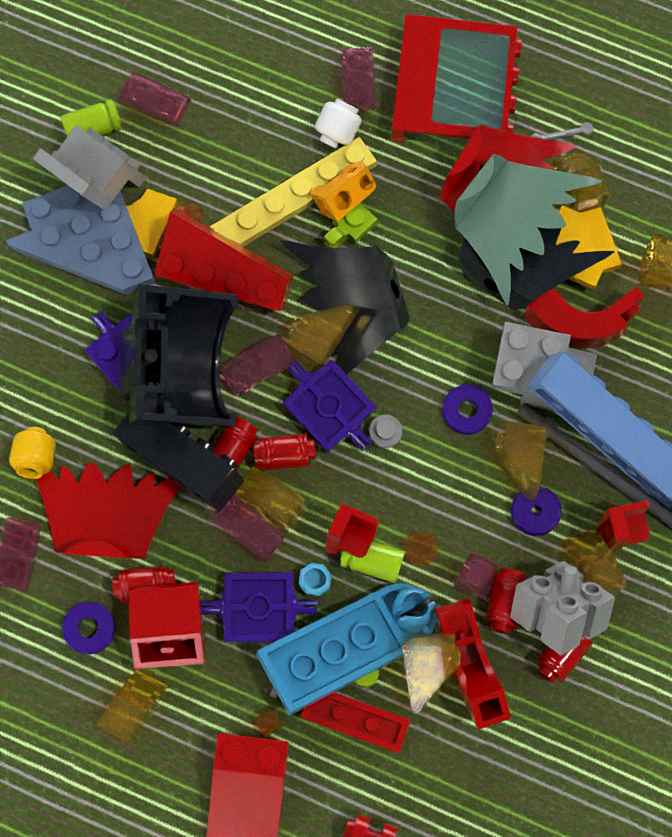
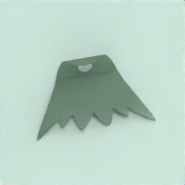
M493 154L459 197L455 207V228L466 238L482 259L507 306L511 292L510 264L521 271L524 268L519 248L544 255V243L538 227L556 229L566 226L564 219L552 205L573 203L576 199L565 193V191L601 183L602 180L584 175L507 161L500 155Z

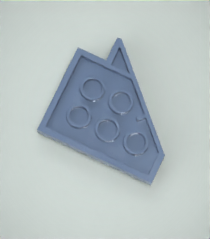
M68 185L22 203L31 231L6 240L11 250L125 295L131 293L139 284L151 285L156 283L121 191L106 211Z

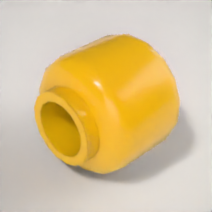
M29 427L27 430L18 432L12 440L9 462L21 477L38 479L43 474L48 473L53 467L56 443L40 427Z

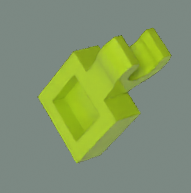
M359 203L340 221L337 222L332 219V224L335 227L324 236L326 241L323 245L325 247L339 248L347 239L356 244L377 225L378 219Z

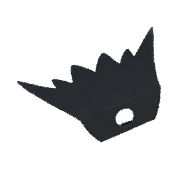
M538 227L544 243V255L519 248L524 268L521 271L510 264L511 292L508 307L513 310L526 307L542 294L606 259L615 251L573 253L580 241L573 240L556 245L561 228L547 229ZM465 238L459 251V261L464 277L506 305L489 270Z
M281 240L287 249L313 267L301 271L300 275L310 281L320 283V285L303 295L301 301L310 307L325 310V312L316 321L310 333L312 336L317 337L335 336L328 346L324 357L329 358L338 355L335 363L346 375L380 345L407 326L410 317L393 261L377 246L332 248Z

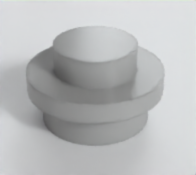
M380 415L370 425V438L379 447H393L402 437V425L394 416Z

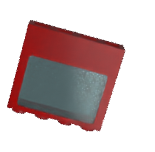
M406 14L391 142L403 143L404 132L470 139L480 124L513 133L514 124H508L509 114L515 113L517 95H511L512 86H517L519 67H514V59L520 58L522 39L517 38L518 26Z

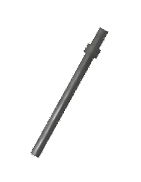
M524 403L517 414L537 428L536 433L546 440L548 438L553 440L635 502L648 500L650 505L648 511L672 528V512L560 430L557 427L559 424L550 417L545 419Z

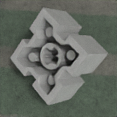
M562 561L545 570L544 576L535 575L516 585L510 618L529 632L535 629L541 633L540 640L561 656L579 646L582 635L589 640L607 630L615 597L596 583H584V575L576 567Z

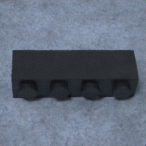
M128 413L113 431L115 437L126 448L219 513L245 481L237 472L239 465L225 454L218 457L213 453L215 449L200 437L194 441L189 437L191 433L180 423H173L172 425L167 423L164 426L129 424Z

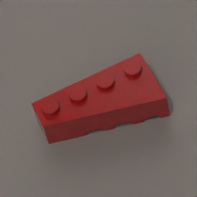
M182 210L170 211L155 271L156 276L211 292L236 294L238 300L276 311H281L286 307L294 279L293 274L260 255L245 249L241 244L219 234L213 228L193 219Z

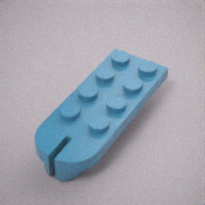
M403 583L388 585L258 650L256 656L288 715L421 648L434 631L435 602L427 604L423 611L413 616L405 615L402 617V615L425 604L430 597L429 592Z

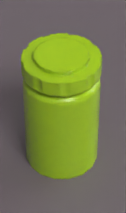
M112 99L105 101V104L98 103L61 115L60 118L67 137L76 125L85 132L91 127L101 136L112 133L114 129L115 131L122 130L121 120Z
M372 541L366 556L363 558H357L342 551L340 566L344 568L349 566L351 570L395 584L405 551Z

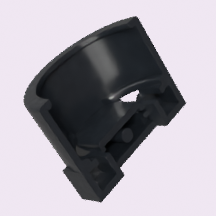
M139 284L132 291V324L121 332L119 398L130 399L129 424L164 426L167 423L221 427H233L236 425V413H229L227 411L220 388L222 343L228 321L237 308L236 294Z

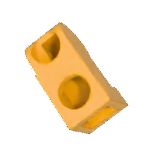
M359 161L347 166L340 175H337L324 187L317 186L310 194L322 215L338 222L375 190L376 183L365 163Z

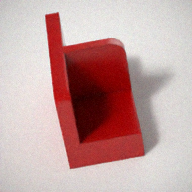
M648 500L608 508L597 521L605 554L618 552L623 546L645 542L649 539L650 532L645 517V512L650 508Z
M342 503L328 531L325 553L338 557L340 550L357 558L365 557L372 541L375 540L380 520Z

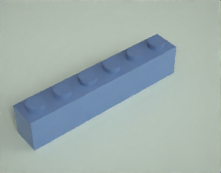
M564 352L549 355L527 387L649 495L672 512V443L662 440L654 433L655 428L648 421L637 418L629 411L631 408L627 402L611 395L605 389L606 385L601 379L584 371L581 368V362L575 356Z

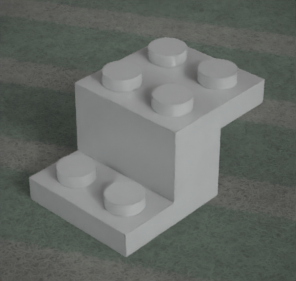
M76 125L58 151L54 150L50 155L40 148L33 157L36 162L105 211L128 180L140 187L146 179V176L138 171V168L141 166L138 162L91 127L85 132Z
M505 322L491 388L522 394L520 406H523L525 403L533 409L556 413L527 387L528 383L549 355L562 352L575 356L581 362V368L589 375H594L597 354L569 348L571 335Z

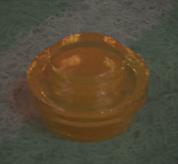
M416 531L410 534L405 541V555L414 564H428L437 555V541L428 532Z

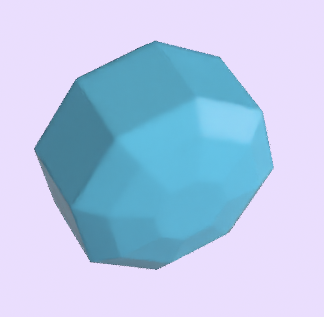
M310 563L300 570L298 584L306 596L319 598L330 590L332 575L325 565Z

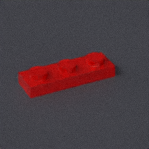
M335 692L303 708L300 719L397 754L400 753L410 723L408 718Z

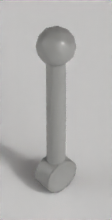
M585 122L580 128L544 135L534 133L530 137L552 140L577 134L590 136L593 132V125Z

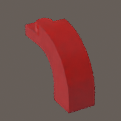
M636 286L609 308L599 312H584L569 305L552 288L527 306L524 317L534 328L571 335L569 347L596 348L609 344L624 335L629 326L627 322L641 311L639 305L645 295Z
M467 598L437 608L436 613L442 631L440 634L463 700L477 729L480 730L511 719L504 689L498 681L485 652L472 603Z

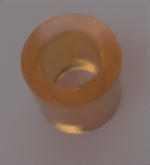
M270 708L254 719L265 738L284 726L273 708Z

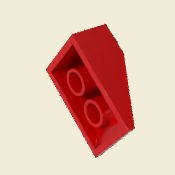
M218 733L207 837H278L289 752L288 741Z

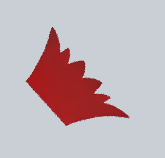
M480 124L448 173L441 188L439 198L455 213L457 200L477 176L481 164L484 166L493 154L500 155L510 162L554 170V167L544 161V159L566 153L575 148V145L505 132Z
M89 462L86 465L79 483H77L73 474L65 466H61L60 479L51 471L36 479L49 521L55 552L127 559L146 558L159 523L170 502L181 487L171 478H167L154 486L155 472L148 474L139 482L137 487H134L133 474L129 464L121 467L106 483L102 472L93 462Z

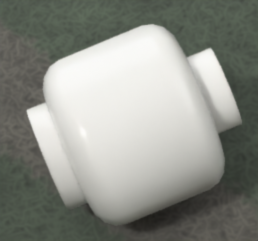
M337 98L335 102H326L315 123V129L322 134L320 140L334 148H337L339 143L349 145L353 141L362 122L361 117L357 114L359 109Z

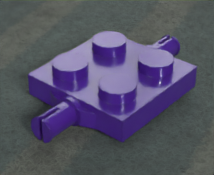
M99 311L97 312L99 318L95 314L92 317V321L103 333L98 340L85 349V352L120 393L121 332L132 324V313L122 321L112 324L104 312Z
M332 359L320 370L311 374L298 361L293 362V366L290 365L287 368V371L294 376L299 385L296 391L283 402V406L327 453L338 443L349 437L362 452L373 443L360 430L363 421L376 410V406Z
M225 573V590L221 601L201 600L202 615L221 614L224 622L225 643H274L293 633V625L297 614L317 615V600L297 601L293 590V573Z

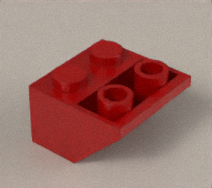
M198 582L129 588L130 642L134 669L204 663L206 639Z

